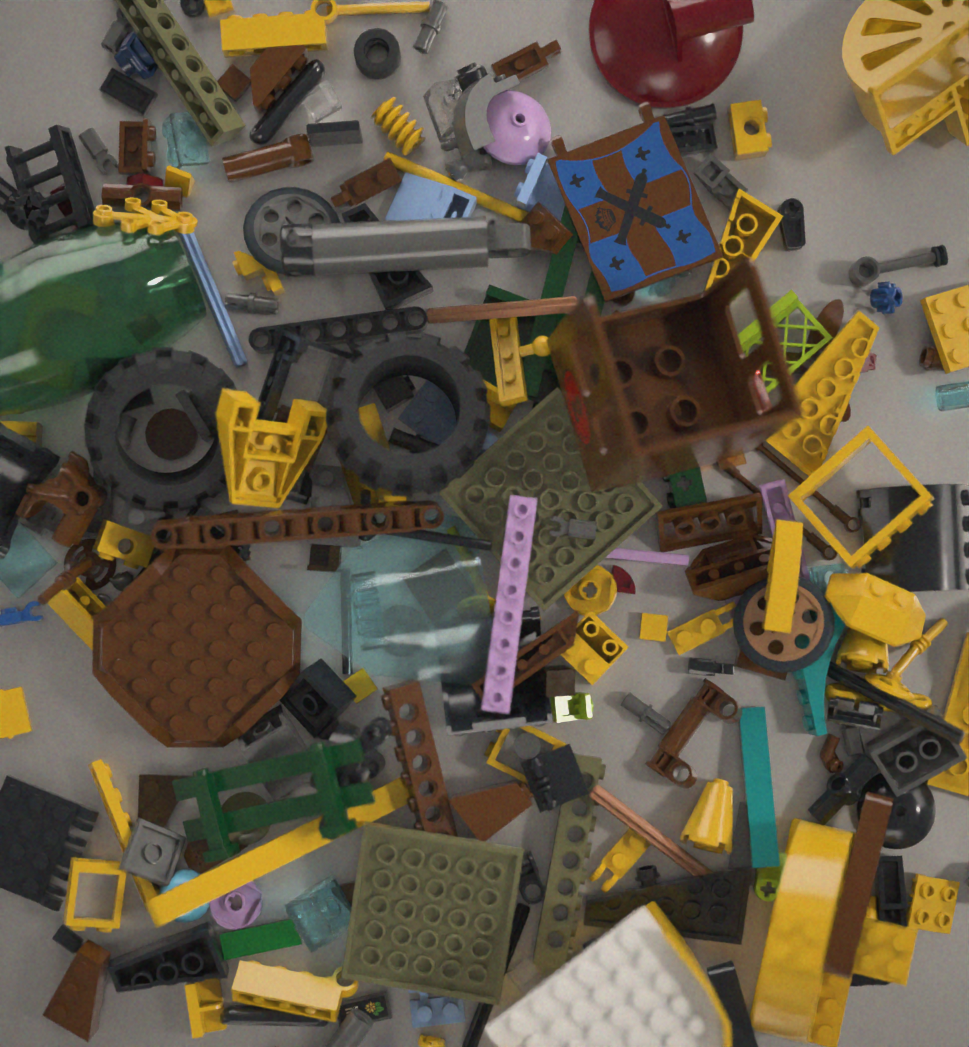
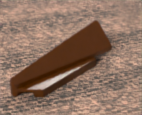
M575 611L517 652L512 688L574 646L579 619L578 611ZM486 675L472 684L482 701Z

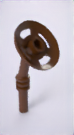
M83 539L79 545L73 544L66 553L64 571L55 578V582L37 597L38 602L45 605L61 590H67L76 582V578L80 575L86 577V583L84 584L90 590H97L106 586L110 582L109 578H113L117 566L116 557H114L113 561L101 559L97 553L92 552L96 539ZM83 546L84 550L75 556L74 561H71L75 551ZM83 554H85L86 556L83 557V558L80 560V563H79V562H78L79 558H80ZM100 566L99 571L93 575L92 572ZM105 567H107L108 571L106 575L100 581L96 582L95 579L98 578L103 573Z

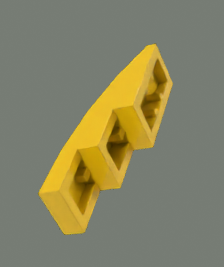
M776 519L767 566L769 576L764 598L767 601L762 624L764 630L791 632L800 569L802 522Z

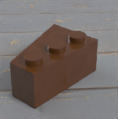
M88 939L77 951L43 1013L44 1017L86 1042H89L99 1029L100 1021L98 1020L100 1008L103 1004L102 996L107 980V967L110 962L111 952Z

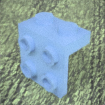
M537 153L535 160L530 158L524 173L528 174L525 182H519L514 193V197L517 198L516 207L530 212L535 204L540 202L561 222L565 206L564 200L551 168L546 163L547 156Z

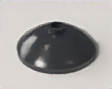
M882 772L876 774L864 784L861 789L860 798L856 803L858 823L867 792L894 799L883 847L905 849L916 845L927 836L935 820L936 806L932 792L925 782L896 797ZM899 806H902L904 809V813L901 816H897L895 812Z

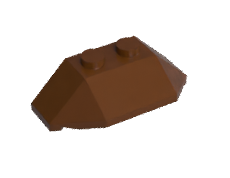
M750 534L702 549L690 567L685 570V575L693 595L723 601L743 595L750 586L768 578L767 566L772 538Z

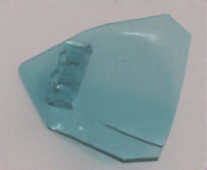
M445 513L444 521L439 527L423 529L476 538L474 532L460 517ZM437 514L425 519L432 520L436 518ZM392 535L382 536L352 549L304 615L303 622L306 628L373 675L471 684L487 672L493 629L479 549Z

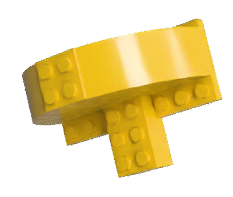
M865 0L857 9L846 28L842 44V58L857 105L866 120L881 132L887 151L894 156L943 119H945L948 132L966 146H969V0Z
M794 818L791 821L785 853L787 854L786 864L778 896L773 904L749 1016L755 1031L807 1045L811 1042L826 1047H837L853 973L903 986L907 985L918 930L865 917L851 978L846 979L823 972L857 832L799 818Z

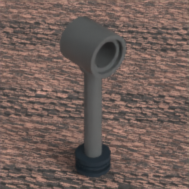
M944 245L932 247L930 253L878 263L874 258L866 256L857 260L850 267L848 275L854 285L865 287L877 279L881 273L933 263L935 267L947 265L948 253ZM860 266H865L869 270L868 278L860 275Z

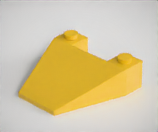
M222 389L216 411V419L229 500L232 504L280 508L324 438L327 427L326 409L316 401L293 399L287 423L258 420L256 416L260 403L247 392Z

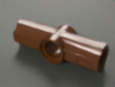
M143 183L135 185L103 184L102 205L112 208H125L126 198H137L140 193L146 192L149 196L145 202L141 203V207L151 210L153 200H164L168 203L167 209L182 211V188L147 186Z

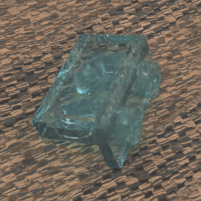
M171 113L162 124V133L164 138H167L168 162L177 169H180L182 166L207 165L210 159L206 138L190 113Z

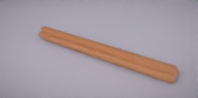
M573 296L437 307L427 309L428 322L432 324L569 313L578 300Z
M596 785L591 790L590 798L689 874L697 876L713 873L712 870L603 787Z

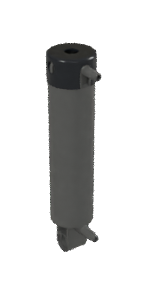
M486 216L328 224L299 223L283 224L280 228L281 264L283 275L286 278L316 277V275L481 268L488 267V259L524 257L532 252L529 225L524 223L497 224L495 219H490L487 224Z

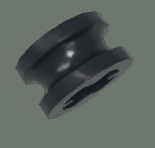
M180 0V5L185 15L194 18L203 13L205 8L203 0H198L199 2L196 3L197 8L191 10L190 6L188 9L186 8L189 5V0Z

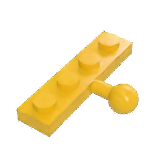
M517 317L489 319L499 403L504 407L527 401L522 357L532 354L540 357L548 356L550 351L546 340L549 337L539 336L535 338L532 344L521 346Z

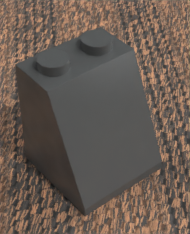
M281 704L265 713L243 735L238 737L241 753L248 763L308 750ZM312 772L268 781L262 784L275 801L280 797L288 796L299 785L309 783Z

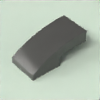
M710 154L693 174L717 200L730 210L738 189L740 188L744 192H747L748 189L729 173L730 170L713 154Z

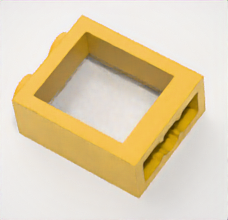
M523 726L513 730L499 729L496 730V732L500 733L496 743L490 741L484 756L488 757L487 764L528 784L520 763L529 759L520 758L514 750L516 737L524 732L536 735L540 741V751L537 756L567 744L533 726Z
M71 857L63 922L69 926L70 930L85 931L86 927H96V931L108 933L112 932V928L120 929L126 872L119 870L121 861Z

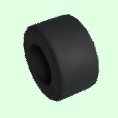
M381 28L368 29L360 34L355 41L353 51L356 65L360 72L368 78L376 80L385 79L394 74L399 67L401 60L399 43L389 31ZM375 45H381L387 50L386 59L379 63L370 61L367 56L368 50Z

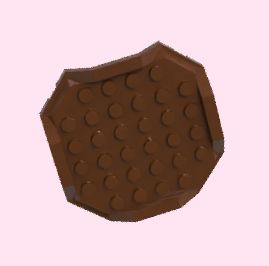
M230 545L165 549L113 601L93 616L92 674L109 695L141 727L167 748L225 747L243 735L274 706L300 675L302 619L281 600Z

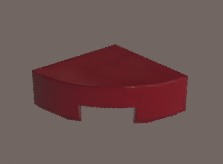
M144 173L130 175L126 180V185L143 183L147 186L163 187L162 178Z
M612 565L611 573L617 585V592L635 594V584L629 573L619 566Z

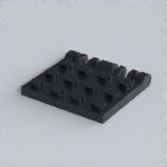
M6 775L0 790V888L37 902L48 909L60 911L63 900L46 893V890L61 897L66 896L67 890L50 883L52 875L63 881H68L69 872L57 868V864L69 869L71 857L81 858L83 852L65 845L66 841L79 847H86L87 844L84 838L70 834L72 826L85 832H92L94 827L76 817L96 822L100 812L14 776Z

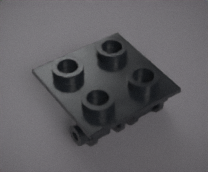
M570 743L520 763L540 813L554 810L561 804L589 794Z

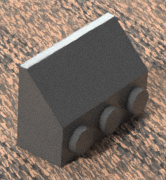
M936 705L926 710L946 721ZM911 720L902 723L867 743L870 755L896 797L967 759L960 744H955Z

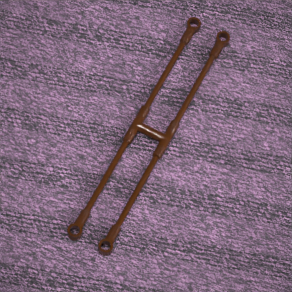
M764 443L754 448L756 451L762 452L799 485L805 481L764 447ZM727 458L715 463L733 479L739 480L753 493L760 492L755 485L740 474V470L732 465ZM817 490L811 494L826 506L834 517L844 524L847 532L854 533L861 528V522L858 518L850 517L839 506L833 505ZM850 520L856 522V529L852 530L849 528L848 523ZM803 527L802 534L810 544L821 552L823 559L829 561L837 557L838 553L831 545H827L816 534L810 533ZM827 548H831L833 550V556L831 558L825 555V550Z

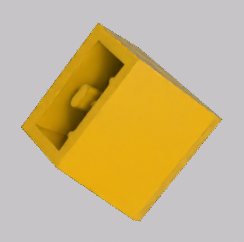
M590 610L577 624L574 646L560 656L588 683L593 685L627 650L628 646Z

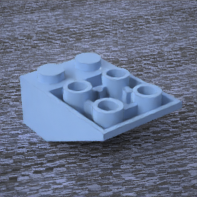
M405 172L385 220L471 217L477 204V197L452 186Z

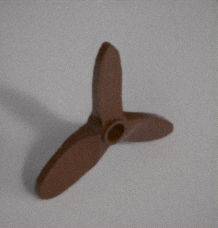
M835 299L829 302L816 318L833 339L836 337L843 319L844 306L842 300ZM810 330L806 344H818L824 337L818 331ZM830 342L811 358L815 361ZM805 348V354L811 349ZM802 351L800 353L786 352L787 361H798L802 357ZM770 364L766 365V377H774ZM802 365L792 374L799 373L803 375L808 368ZM763 368L753 376L763 377ZM849 403L841 422L848 421L851 416Z

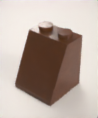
M514 779L453 794L449 798V802L477 839L485 842L533 805L530 799L533 797V794L524 782L519 784Z

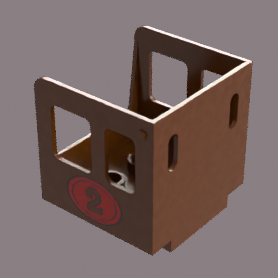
M752 259L743 260L699 294L602 317L598 316L596 306L590 296L581 297L546 340L592 492L615 486L620 488L714 464L721 459L748 453L804 414L758 268ZM745 290L748 292L762 336L761 344L746 356L743 352L730 310L731 303ZM770 363L779 389L780 401L763 413L753 384V375Z

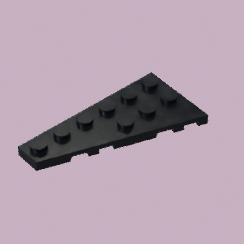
M752 866L587 896L583 925L613 929L639 908L655 901L683 938L741 945Z

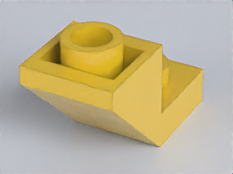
M239 250L234 252L236 260L232 261L238 276L243 274L246 281L265 273L266 275L261 278L267 291L272 290L275 296L285 293L276 272L265 268L249 254Z

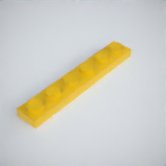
M102 759L88 764V767L124 854L131 835L129 827H132V821L127 812L123 813L120 805L122 796L117 787L113 788L110 780L113 775L108 763H103ZM132 875L146 912H148L145 902L158 896L159 889L156 885L153 886L152 882Z

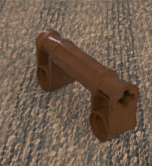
M706 678L703 680L704 685L697 695L691 697L665 737L658 744L659 749L653 758L645 763V765L659 775L666 777L681 788L688 789L697 781L696 770L680 759L679 755L706 716L712 713L728 724L738 722L742 716V708L736 700ZM728 704H733L734 712L729 716H724V707ZM688 769V778L684 781H678L679 771Z

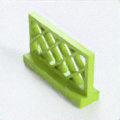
M792 289L770 307L776 328L785 329L784 342H781L782 347H784L785 356L787 347L802 348V357L798 361H787L788 365H791L789 368L791 374L833 340V337L798 300V296ZM798 308L805 316L804 325H788L789 315ZM786 318V324H779ZM807 319L813 326H807ZM757 320L753 321L738 334L743 352H746V355L749 354V349L753 345H760L762 342L759 341L762 339ZM788 329L804 330L803 344L787 343ZM807 330L818 331L824 339L818 344H806ZM805 348H810L811 350L805 354ZM766 366L763 367V378L753 377V381L762 382V390L757 394L759 401L777 387L775 378H765ZM765 382H772L765 388Z

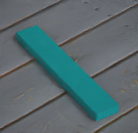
M765 707L742 708L739 730L752 868L780 866Z

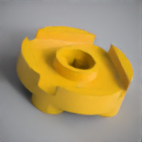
M596 565L564 594V597L574 611H578L580 615L585 616L591 610L598 616L611 608L616 599L617 585L612 573L604 567ZM592 582L593 586L597 588V593L588 598V593L584 592L583 589Z

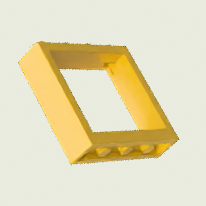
M868 425L788 495L805 517L853 569L856 566L860 569L865 563L867 564L872 559L869 555L877 548L881 551L892 542L890 537L897 531L902 533L912 525L910 520L918 513L921 516L933 506L931 502L934 500V497ZM873 442L921 496L851 556L804 501L867 445Z

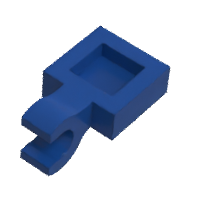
M32 601L26 605L23 611H17V607L2 609L0 627L44 619L43 615L34 616L32 614L33 607L40 606L41 604L38 601Z

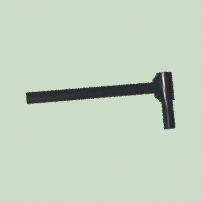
M368 489L361 490L360 504L371 503V491ZM372 516L371 521L374 524H380L377 523V519L374 516ZM427 530L385 534L491 551L492 548L491 540ZM376 534L361 535L359 536V539L362 541H370L373 539V537L376 536Z

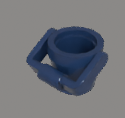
M134 31L126 36L120 46V51L114 55V59L128 77L138 73L142 79L146 80L152 77L158 68L157 63Z

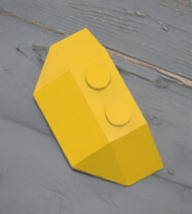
M832 573L830 575L825 598L828 603L832 604L836 613L848 627L893 647L921 638L926 614L915 594L868 573Z

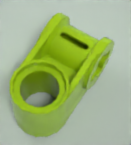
M779 852L780 866L756 868L753 890L755 895L761 900L771 902L777 898L786 864V853ZM769 882V886L773 887L772 892H767V895L764 896L765 894L760 890V887L765 886Z

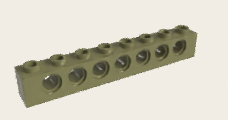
M115 0L211 147L233 140L246 125L164 1Z
M574 753L580 771L582 775H588L591 778V784L588 787L589 794L560 805L532 959L534 965L556 969L563 968L572 959L573 948L569 947L570 937H575L578 921H573L575 910L580 911L582 895H579L578 891L580 884H585L587 869L583 868L584 858H589L592 843L587 842L589 832H594L596 816H592L594 806H599L590 798V792L598 785L599 779H604L606 764H601L602 758ZM577 801H582L586 804V811L582 815H576L572 812V805ZM573 827H577L582 831L581 838L577 841H571L567 838L568 830ZM566 854H574L577 857V862L574 866L566 867L563 865L562 859ZM562 880H569L572 883V889L568 893H561L557 889L558 884ZM556 907H565L568 910L567 916L563 919H556L553 916V911ZM552 933H560L563 936V941L559 945H551L548 942V938Z

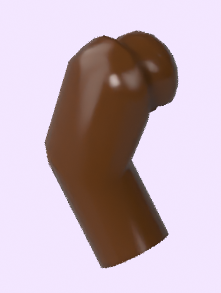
M828 733L820 751V758L827 771L830 773H840L844 768V764L839 760L835 752L840 738Z

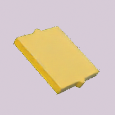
M23 687L9 690L0 689V739L6 737L12 739L14 735L32 731Z

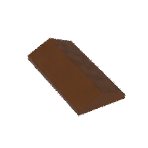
M761 493L657 511L656 529L660 552L722 542L750 534H763Z

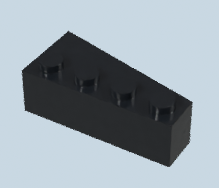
M366 203L341 214L344 223L379 221ZM419 270L368 273L385 310L397 309L433 292V286Z

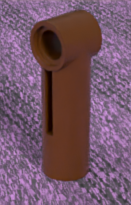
M297 134L285 138L282 142L224 157L222 160L228 181L232 183L287 167L305 166L312 163L314 157L307 134Z

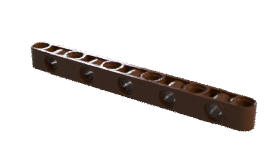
M424 500L191 516L156 522L152 527L151 542L159 549H189L411 532L439 527L444 521V513L437 502ZM429 509H436L438 511L436 518L432 520L425 519L424 514ZM375 513H382L385 515V519L380 524H374L371 521L372 516ZM329 517L332 519V523L329 527L322 528L318 525L319 519ZM268 521H275L279 527L276 531L268 532L264 529V525ZM214 525H221L225 532L220 536H215L210 532V529ZM160 529H166L170 532L171 536L166 540H161L156 536V532Z

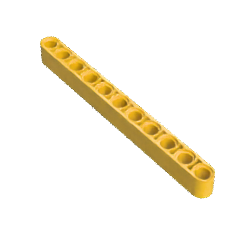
M401 777L374 789L375 803L347 809L349 819L355 818L357 829L364 826L365 821L372 822L407 805V798L410 796L408 788L403 786ZM323 815L146 901L145 905L155 927H159L334 841L322 840L318 826Z

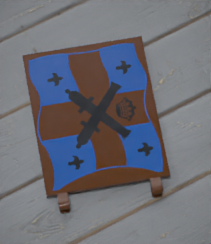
M648 102L641 103L638 109L643 123L567 152L562 136L557 135L552 138V148L556 156L549 158L548 163L605 303L723 258V254L664 115L654 118Z

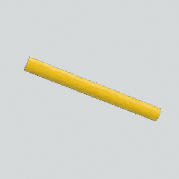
M430 2L336 5L337 16L429 12ZM327 5V16L333 10L331 5Z

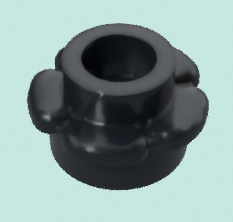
M656 865L637 868L635 881H641L642 886L657 883L656 879L660 877V874L657 872Z

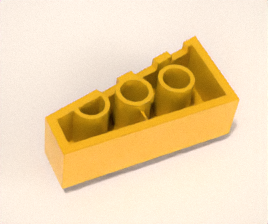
M739 188L735 194L719 242L723 258L713 261L703 291L743 260L752 259L755 261L783 215Z

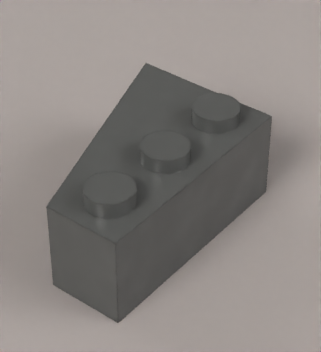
M314 465L311 508L351 505L342 468L340 466ZM322 517L318 521V525L322 528H327L332 523V519L329 517ZM359 536L308 539V544L362 548Z

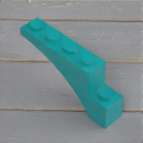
M831 603L835 626L833 638L828 649L819 660L809 667L792 672L799 687L797 699L804 710L805 716L802 717L803 726L808 731V734L814 736L827 734L824 716L826 676L834 648L846 626ZM810 610V616L816 622L818 616L814 611ZM799 635L796 637L794 644L799 649H805L809 646L810 640L805 635Z

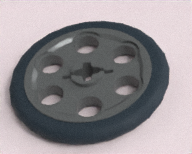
M283 187L266 193L251 205L243 225L244 240L255 260L265 268L278 274H283L280 253V228L283 224L309 223V219L315 216L321 218L323 224L341 222L330 203L319 194L298 187ZM291 203H296L300 205L301 210L298 213H291L288 211L287 206ZM274 213L278 216V220L269 223L264 220V215ZM266 236H272L277 242L273 246H267L262 242V239Z

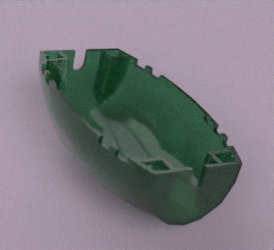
M115 221L112 226L99 227L92 225L61 233L31 244L0 259V416L19 415L36 409L42 410L93 393L94 387L103 375L117 366L120 360L135 352L140 354L151 351L153 347H170L178 339L190 332L207 315L202 293L173 230L166 231L160 235H153L148 233V227L138 229L136 232L128 233L121 230V221Z

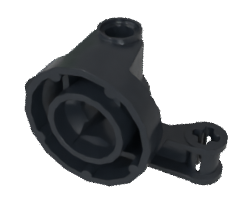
M384 717L373 719L363 728L361 734L360 727L346 720L336 728L326 746L359 739L365 759L360 762L334 767L339 788L368 782L385 768V758L375 748L383 744L392 735V724L388 719ZM375 727L379 729L378 734L380 736L376 735L377 730L375 729ZM373 762L375 770H370L367 766ZM312 774L310 780V787L316 789ZM345 809L347 819H349L348 811ZM322 816L319 823V829L326 826L324 816ZM338 837L328 838L327 840H335Z

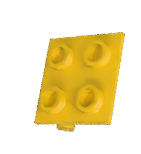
M916 873L915 878H912L911 891L914 893H909L908 895L912 897V902L907 901V904L911 905V907L908 906L906 913L907 927L950 934L960 882L928 877Z

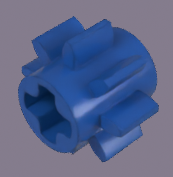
M890 281L878 282V289H873L870 293L871 306L877 308V312H882V314L895 313L894 307H899L902 304L903 295L901 289L896 287L895 283H890Z

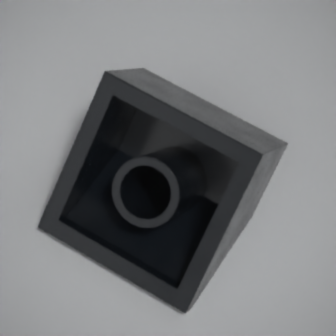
M321 658L300 673L279 701L315 739L348 708L357 696Z

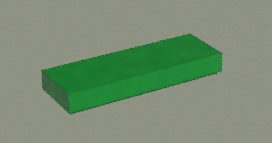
M298 917L219 934L224 961L303 944Z

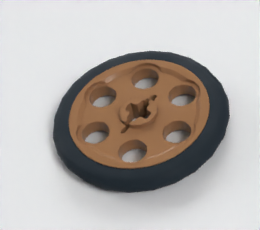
M799 576L797 586L799 600L795 604L791 632L775 631L772 633L773 631L765 630L762 635L755 636L750 632V626L755 622L763 624L765 611L759 609L757 604L761 598L765 597L768 578L750 586L740 597L733 618L734 635L738 646L746 657L764 669L781 673L804 669L819 660L829 647L835 626L832 607L822 590L811 581ZM807 610H812L817 614L818 618L815 623L807 624L802 619L803 613ZM799 635L807 636L810 640L809 646L805 649L797 648L794 644L796 637ZM773 641H779L783 644L784 649L782 653L773 655L768 650L769 644Z

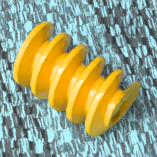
M392 97L383 102L373 112L371 118L375 117L374 124L376 126L382 125L381 131L383 133L389 132L388 139L390 141L396 140L395 146L397 148L403 147L402 154L407 156L424 142L426 137H421L424 128L421 127L415 130L414 127L417 120L415 119L408 123L407 119L410 113L406 112L401 115L400 112L403 105L393 107L396 98Z

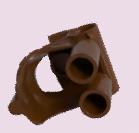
M74 451L69 453L67 456L69 460L61 465L59 475L56 478L48 479L45 483H29L27 485L26 492L28 494L24 495L15 512L22 519L29 518L40 512L47 502L53 504L64 515L51 538L55 542L69 548L72 544L79 545L95 513H97L98 507L103 506L108 498L106 489L96 484L89 473L88 461Z

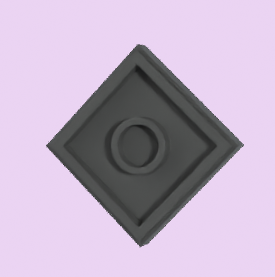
M138 818L135 821L119 870L162 887L168 886L171 878H173L186 837Z

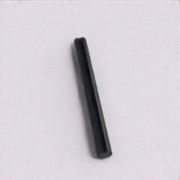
M830 661L827 676L955 744H960L964 739L965 733L962 729L904 699L875 687L866 679Z
M518 903L514 911L504 977L531 911L530 907L523 903ZM479 1002L462 1047H478L494 1004Z

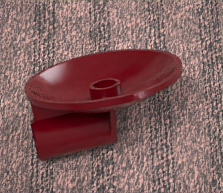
M594 0L588 27L589 44L593 59L598 70L609 85L622 96L637 104L648 102L651 108L673 109L696 103L714 92L733 70L742 46L743 25L754 22L753 1Z

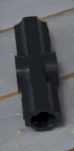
M863 753L844 773L838 772L829 778L826 784L827 790L808 811L821 824L825 825L844 805L850 806L859 800L861 795L860 788L879 770L878 766Z

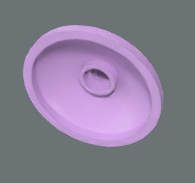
M505 91L490 100L487 107V122L495 141L483 148L498 161L510 165L528 164L530 158L535 160L537 153L543 154L550 142L551 125L542 106L532 97L518 91ZM515 118H519L522 123H518Z

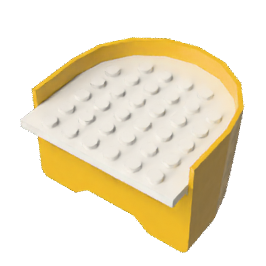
M655 901L639 908L485 1027V1032L497 1047H731L730 1023L688 943Z

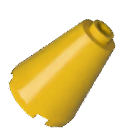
M848 627L835 662L839 666H841V662L846 663V669L860 673H876L877 669H883V673H886L889 670L888 644Z
M714 778L713 782L706 783L681 833L680 842L687 844V840L694 842V848L722 854L723 849H725L727 855L731 854L733 849V788L728 786V781Z

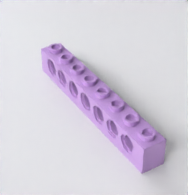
M510 495L482 710L509 713L537 506L536 498Z

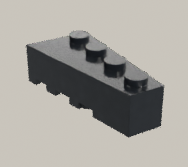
M210 921L111 959L107 967L117 993L150 989L161 985L172 986L183 982H202L213 978L224 979L228 977L229 973L226 960L224 961L222 949Z

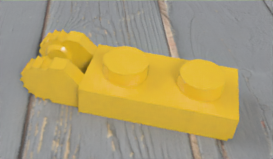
M734 601L717 609L713 608L669 630L667 633L678 655L725 633V630L733 627V618L722 624L718 615L733 610L736 607Z
M628 828L600 860L601 863L588 879L594 882L608 867L613 874L602 885L601 890L606 893L619 878L621 879L651 844Z

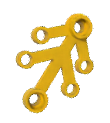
M134 197L125 199V210L136 214L113 212L112 207L107 205H99L93 212V224L96 226L111 227L114 225L115 220H121V230L123 232L132 233L138 229L148 227V233L153 235H160L170 230L181 234H190L195 231L198 220L189 212L176 213L167 209L168 203L164 200H153L150 211L141 207V200Z

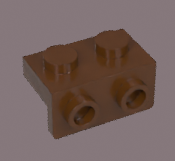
M143 118V121H120L118 164L120 175L142 173L151 175V167L156 165L155 151H152V142L156 141V126H152L149 118Z

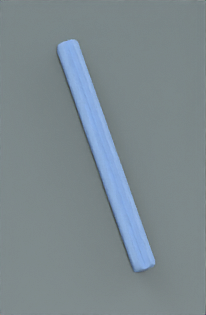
M194 232L190 234L179 233L233 365L236 368L244 366L248 362L195 234Z

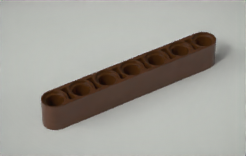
M870 792L866 793L824 962L823 972L846 979L851 978L892 810L893 798Z

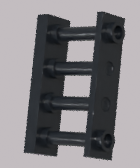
M60 125L48 128L50 134L49 141L24 152L21 148L9 145L4 147L7 154L6 162L12 171L17 190H27L30 188L35 191L34 186L57 176H63L65 190L48 196L45 199L48 201L49 208L70 200L73 209L72 215L48 225L44 223L40 228L28 231L34 246L45 248L52 246L49 235L75 224L78 225V228L89 230L99 227L93 224L95 208L71 130ZM54 150L58 160L57 165L31 176L27 162ZM27 200L25 207H23L26 219H28L31 211L36 210V208L31 207L30 200Z

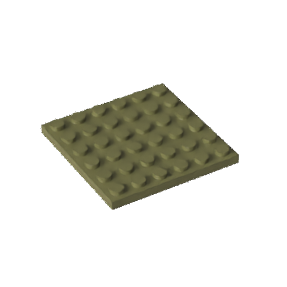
M558 387L474 461V465L461 479L455 478L447 485V488L439 492L442 498L479 539L492 541L490 552L500 563L502 562L510 495L537 499L525 591L543 611L547 610L663 507L642 482L620 488L615 486L596 492L591 491L565 401ZM559 516L565 522H570V519L596 521L595 540L568 537V533L552 536L550 531H559L561 524L558 521H552L551 517Z
M365 821L341 978L499 1005L524 848Z

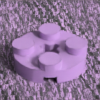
M250 881L210 901L209 906L214 920L227 929H238L252 924L262 909V892L254 881ZM240 896V901L243 903L242 907L237 906L235 909H232L229 897Z

